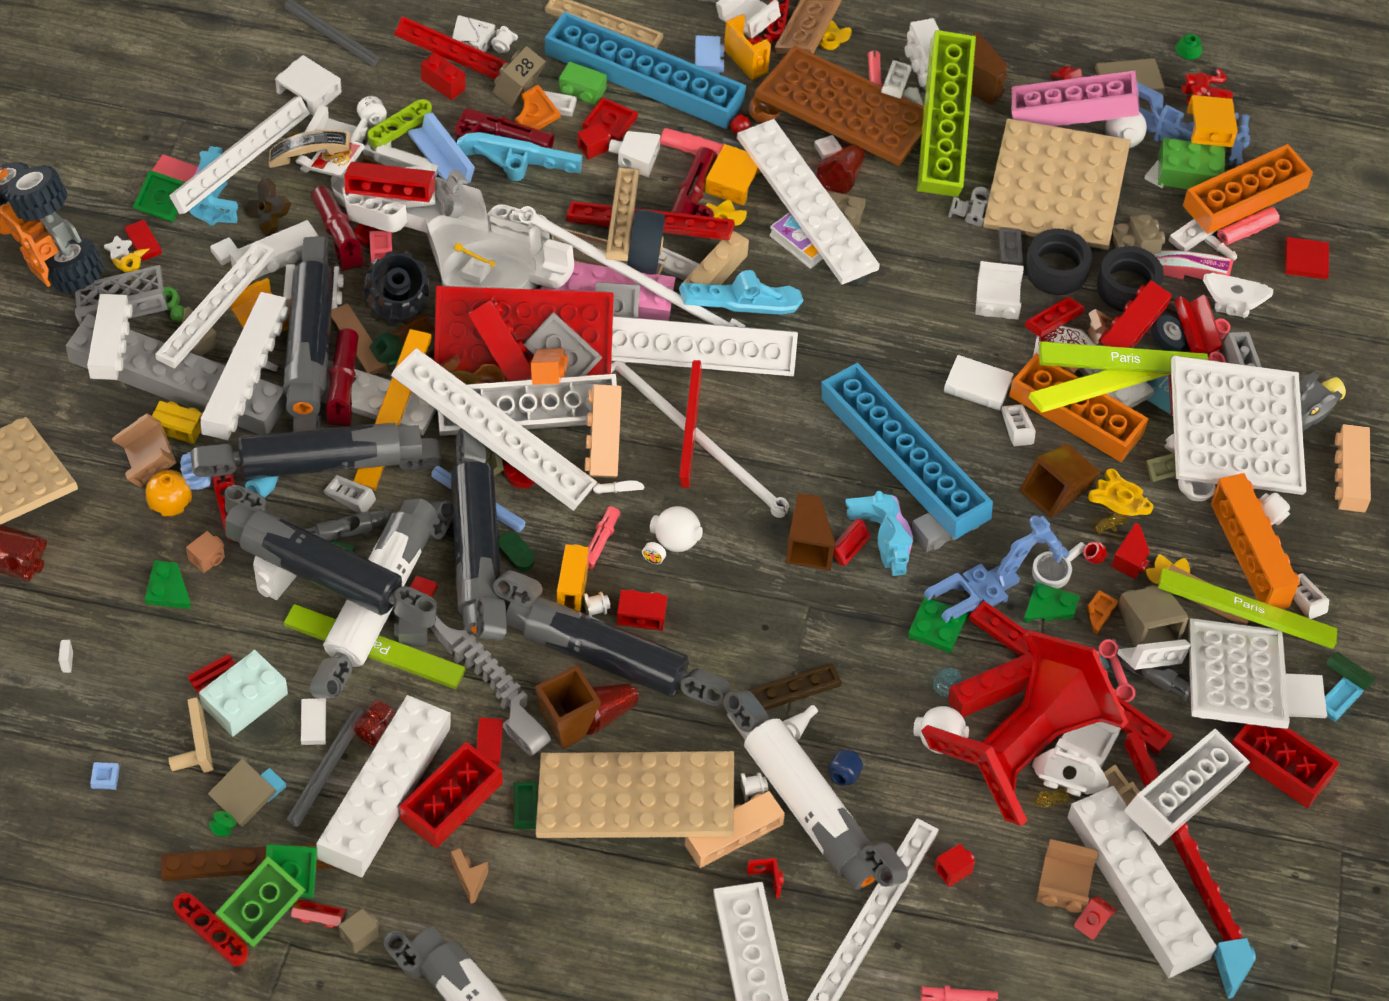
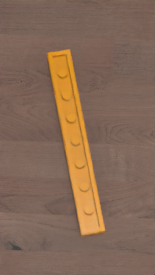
M410 329L396 367L416 348L426 355L432 339L431 334ZM394 377L391 379L375 424L396 423L397 427L400 426L412 391ZM385 466L358 469L353 482L376 491Z

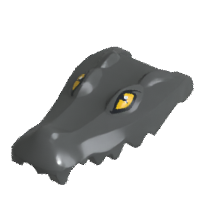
M1316 372L1309 374L1299 382L1302 432L1309 429L1313 424L1316 425L1324 420L1343 396L1338 390L1333 394L1318 382L1319 375Z

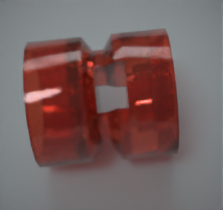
M375 700L365 711L366 716L362 715L355 723L353 730L365 743L376 746L396 713L387 704Z

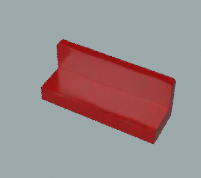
M1205 295L1198 297L1192 302H1188L1181 296L1174 300L1192 353L1210 355L1212 352L1223 347L1212 310Z

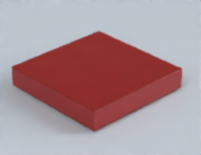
M602 97L582 123V129L599 123L604 130H608L611 140L621 141L637 120L638 112Z
M1287 237L1285 241V274L1328 279L1329 242Z

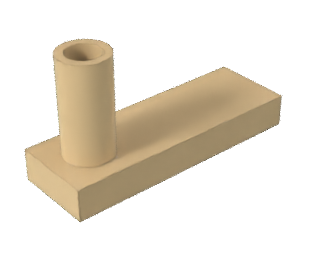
M197 697L188 699L196 750L169 757L170 768L173 772L200 765L204 773L213 770L203 707Z

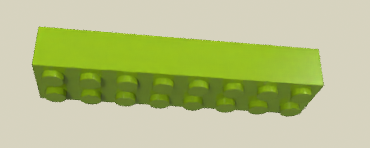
M935 30L930 40L917 191L958 197L963 189L976 36Z

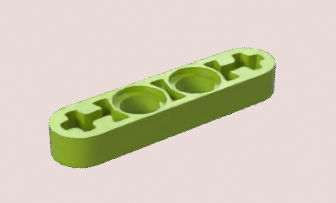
M417 100L368 131V144L373 148L381 147V145H386L424 121L425 114L432 113V104L427 100ZM404 117H410V118H412L413 120H411V121H405V120H403L402 118H404ZM394 126L397 130L392 131L387 129V127Z

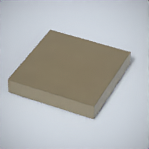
M242 758L208 795L226 812L230 813L236 822L243 827L277 791Z

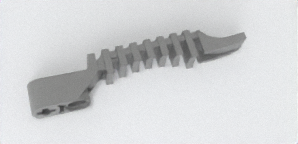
M436 616L435 624L429 627L434 636L450 655L455 652L453 661L456 664L465 658L464 666L467 669L475 664L473 672L476 675L483 671L482 680L487 682L491 679L489 687L492 690L497 688L495 696L498 699L502 698L500 706L503 709L507 707L511 709L510 718L502 724L504 731L525 753L533 756L547 745L551 739L547 731L523 709L527 706V694L524 691L520 693V685L517 682L513 683V677L509 674L506 675V671L502 666L498 667V661L495 658L491 659V654L487 650L484 652L483 645L480 642L477 644L476 638L473 635L470 636L466 630L459 631L448 628Z

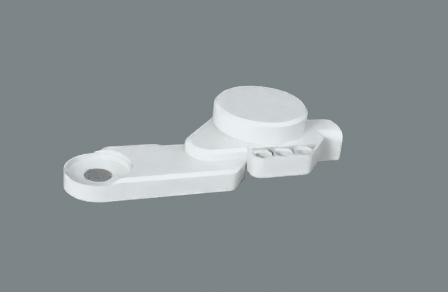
M375 160V161H377V162H379V163H382V164H384V165H386V166L400 167V166H396V165L389 164V163H386V162H382V161H379V160ZM331 177L333 195L338 204L346 208L347 215L351 221L388 232L399 231L404 226L426 232L443 286L536 289L539 284L549 288H559L567 282L573 273L574 257L571 245L554 241L551 234L532 223L526 224L521 222L518 216L519 212L524 213L526 219L532 217L531 212H524L521 209L501 204L494 206L486 213L482 193L477 188L463 184L458 185L459 190H456L454 194L458 195L462 200L463 212L459 218L445 216L442 212V204L439 200L435 199L436 205L406 208L405 204L381 197L345 193L344 177ZM435 177L436 191L438 190V184L440 182L445 183V179ZM456 243H461L463 248L487 260L495 261V267L491 268V271L481 284L461 277V271L469 260L476 258L462 251H455L454 245Z

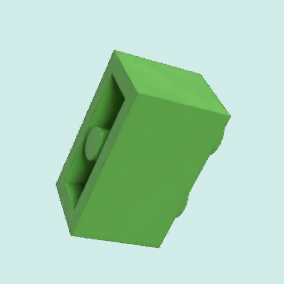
M570 61L559 77L560 93L575 96L577 99L597 105L607 86V74Z

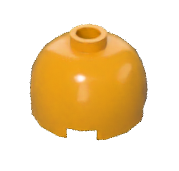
M162 470L155 473L149 479L146 485L145 497L151 510L160 512L162 516H174L182 513L184 507L189 502L191 503L192 491L190 486L186 485V481L181 473L174 470Z

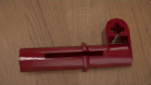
M470 108L464 110L455 125L456 143L460 137L467 133L479 132L530 142L549 149L553 148L555 136L552 133L510 121L505 116L500 118Z
M706 147L698 149L685 181L678 188L679 194L671 210L672 213L714 217L711 208L698 203L704 196L703 189L706 185V178L717 159V155L712 149ZM697 175H698V176H699V177H698V180H697V182L695 183V186H694V189H693V191H692V193H691V196L689 197L688 195H689V193H690V190H691V188H692V186H693V183H694V181H695V179H696V177H697Z
M327 186L315 188L311 193V199L324 221V226L327 227L325 229L326 232L334 240L336 257L341 271L363 266L361 245L350 226L349 217L341 210L330 188Z
M349 328L341 329L337 333L333 367L329 370L330 387L327 400L328 425L351 426L352 424L351 391L352 384L356 380L354 368L359 335L355 330Z

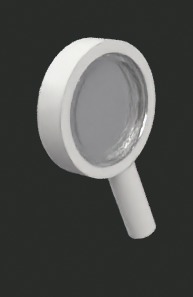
M1080 542L1069 551L1070 555L1068 558L1062 557L1059 563L1054 560L1051 551L1041 553L1033 563V578L1037 583L1050 587L1061 588L1065 586L1072 573L1070 562L1084 552L1086 545Z

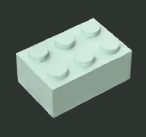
M253 650L199 692L203 709L232 737L288 694L286 679L256 650Z

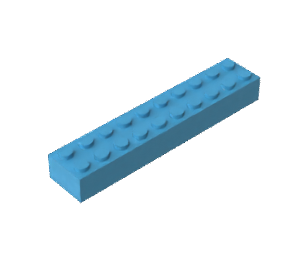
M565 11L545 37V55L567 64L570 61L607 74L608 81L725 129L728 128L745 102L746 85Z
M859 363L822 381V400L954 539L992 519L993 501Z

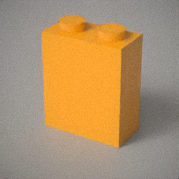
M566 544L557 588V603L581 612L588 576L589 547Z

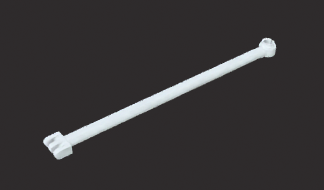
M529 206L521 208L524 212L530 211L532 213V217L526 219L525 214L519 212L518 216L521 222L526 224L532 223L703 321L713 325L746 326L734 318L729 323L701 306L684 305L682 297L678 293L619 260H607L605 252L541 217L534 208Z
M612 361L611 373L616 370L680 428L685 430V416L625 364L626 362ZM696 427L695 441L771 508L772 515L781 518L788 513L789 503L786 499L782 497L776 498Z

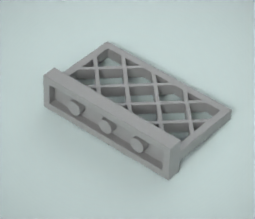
M160 265L95 280L93 284L86 288L75 291V315L79 325L87 314L96 317L99 300L97 301L93 298L98 293L114 294L119 288L124 289L120 295H127L128 303L132 304L131 318L168 310ZM157 274L151 281L146 279L149 275ZM128 280H135L131 285L124 284ZM141 283L146 285L142 290L136 289ZM107 285H113L108 291L103 289ZM92 290L87 296L81 294L82 291Z

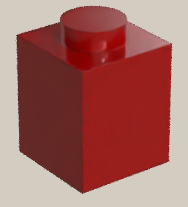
M598 123L578 132L577 147L589 160L609 151L611 136L608 130H604Z
M958 844L936 858L934 870L946 885L950 887L972 873L975 860L968 849L965 850L961 844Z

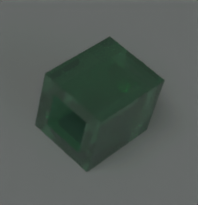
M381 332L369 348L379 363L396 367L404 342L398 335Z

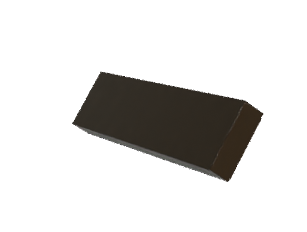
M833 663L749 689L748 691L753 693L765 710L840 687L842 682Z

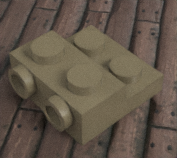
M827 191L858 234L866 199Z
M1143 214L1131 216L1129 224L1120 223L1113 225L1111 239L1116 248L1121 246H1137L1154 254L1161 253L1162 244L1165 243V234L1163 231L1159 232V222L1157 219H1153L1151 215Z

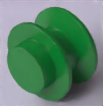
M226 811L214 812V819L210 820L208 824L212 833L219 837L231 835V828L236 825L235 818Z

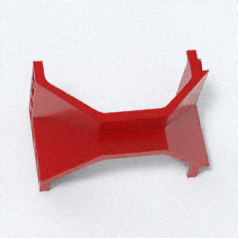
M1028 630L1023 635L1033 657V666L1024 701L985 740L978 742L930 725H926L921 730L931 750L978 765L1004 820L1018 826H1022L1027 821V818L1015 795L1017 775L1051 741L1059 735L1099 722L1123 728L1128 723L1124 714V708L1119 703L1116 690L1112 687L1108 673L1103 667L1099 658L1100 655L1095 648Z

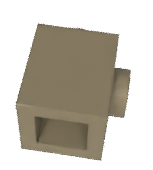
M363 908L357 913L349 914L344 922L338 925L340 937L354 954L379 937L378 927L380 924L373 914L368 915Z

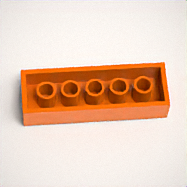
M1286 144L1189 188L1183 207L1207 234H1210L1307 189L1313 171L1289 144Z
M1036 353L1013 379L1009 397L1117 461L1122 462L1144 435L1149 418L1108 394L1041 413L1029 399L1031 392L1075 380L1079 377L1060 366L1040 365L1039 354Z
M1245 473L1219 478L1211 506L1257 600L1280 609L1289 608L1300 583L1299 577L1293 571L1289 556L1284 553L1280 538L1275 535L1271 521L1263 511L1261 500L1257 499L1254 493L1252 482L1248 481Z

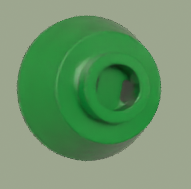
M1194 34L1184 35L1175 47L1177 54L1186 60L1199 58L1203 52L1201 40Z

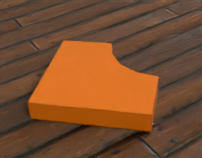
M539 84L521 94L524 108L521 114L515 118L516 123L540 130L561 118V113Z

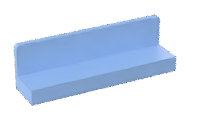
M433 113L425 114L422 127L409 130L408 135L427 160L432 164L438 165L437 173L442 179L447 180L453 169L461 171L468 183H470L475 168L435 115Z

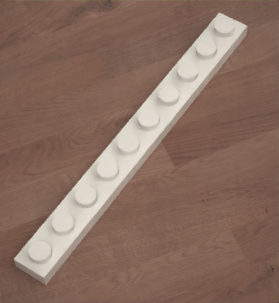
M301 96L291 99L169 196L178 213L183 214L189 211L307 117L310 113Z
M918 818L916 819L896 852L908 870L906 881L889 887L877 884L807 1001H839L936 838L939 829Z

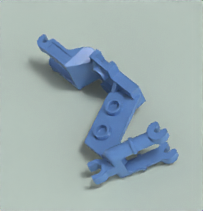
M1137 82L1138 96L1150 103L1153 112L1151 113L1139 107V112L1146 120V132H1156L1154 141L1163 140V137L1191 141L1195 126L1194 121L1188 124L1182 122L1184 113L1168 105L1163 108V95ZM1235 113L1238 132L1233 147H1231L1232 155L1228 160L1229 166L1236 164V167L1243 164V147H1247L1250 142V136L1248 135L1249 115L1242 114L1238 117L1239 113Z
M1032 516L1030 518L1032 533L1016 540L1011 545V550L1002 559L1001 565L987 571L982 564H979L963 573L962 576L959 573H955L929 587L924 592L927 600H930L933 595L938 597L951 589L958 591L967 590L970 594L968 599L943 612L941 617L946 623L951 617L956 619L968 611H974L983 601L992 607L1000 602H1007L1008 595L1004 591L1019 583L1020 577L1016 574V571L1036 543H1046L1057 563L1061 561L1062 557L1068 558L1070 555L1069 551L1062 547L1061 541H1058L1055 534L1049 528L1050 523L1044 516Z

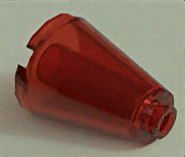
M851 144L820 161L817 165L816 177L826 191L846 195L852 190L865 159L864 150L857 145Z
M630 684L592 687L601 704L586 734H596L635 707L639 699L637 689Z

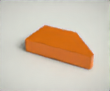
M1100 590L1087 606V614L1093 633L1096 635L1119 603L1118 600Z

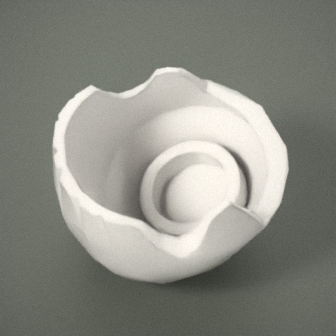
M1181 479L1178 481L1180 491L1193 501L1199 502L1211 498L1216 489L1213 483Z

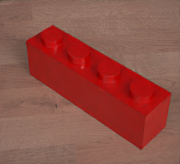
M350 162L344 174L345 193L429 203L435 191V171Z
M1151 280L1146 286L1142 285L1136 293V299L1134 301L1130 300L1124 307L1123 315L1121 317L1116 316L1113 320L1110 331H1104L1098 340L1100 342L1099 346L1134 348L1169 305L1172 294Z
M490 299L468 312L469 317L508 382L532 380V358L527 360L524 352L527 350L521 340H515L512 335L515 330L509 320L506 322L503 320L501 314L504 312L497 301L493 303Z
M1031 652L951 686L948 697L950 706L964 718L1027 690L1033 666Z

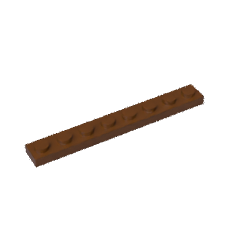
M317 843L291 844L296 846L317 847ZM267 846L162 854L161 879L162 881L249 875L266 859ZM317 859L316 869L337 868Z

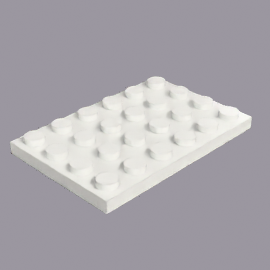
M1190 618L1188 623V639L1191 644L1189 648L1191 715L1193 717L1288 729L1290 721L1282 631Z

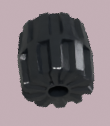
M390 251L386 252L385 257L382 259L376 258L372 262L365 277L363 288L365 305L371 308L372 317L377 321L380 319L385 320L387 326L396 327L398 322L407 324L413 321L417 314H421L429 297V278L426 275V267L422 261L417 262L412 258V254L408 252L398 254Z

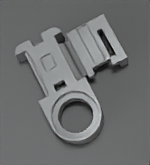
M453 169L446 182L438 184V190L435 191V199L441 202V210L445 216L459 218L463 212V202L454 193H456V190H459L458 185H461L460 183L467 184L468 181L461 171Z
M976 187L972 192L970 201L966 202L959 201V198L954 197L948 217L951 218L952 214L965 217L966 223L979 227L983 226L985 218H982L983 212L987 210L990 191L984 187ZM975 195H983L986 200H979Z

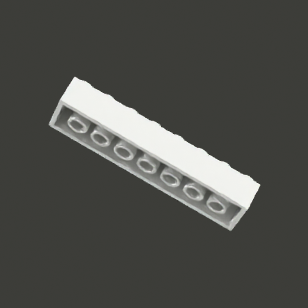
M616 374L566 377L562 378L559 384L532 385V380L471 384L467 386L525 429L587 425V414L592 411V404H588V391L592 390L594 385L617 386ZM438 411L440 436L457 435L461 427Z
M406 696L318 840V860L361 878L363 877L400 815L399 806L413 793L450 730V712L411 696Z
M1111 786L1072 803L1067 818L1086 848L1098 850L1096 864L1169 979L1210 960L1216 945L1140 826L1124 812L1127 806L1115 787Z

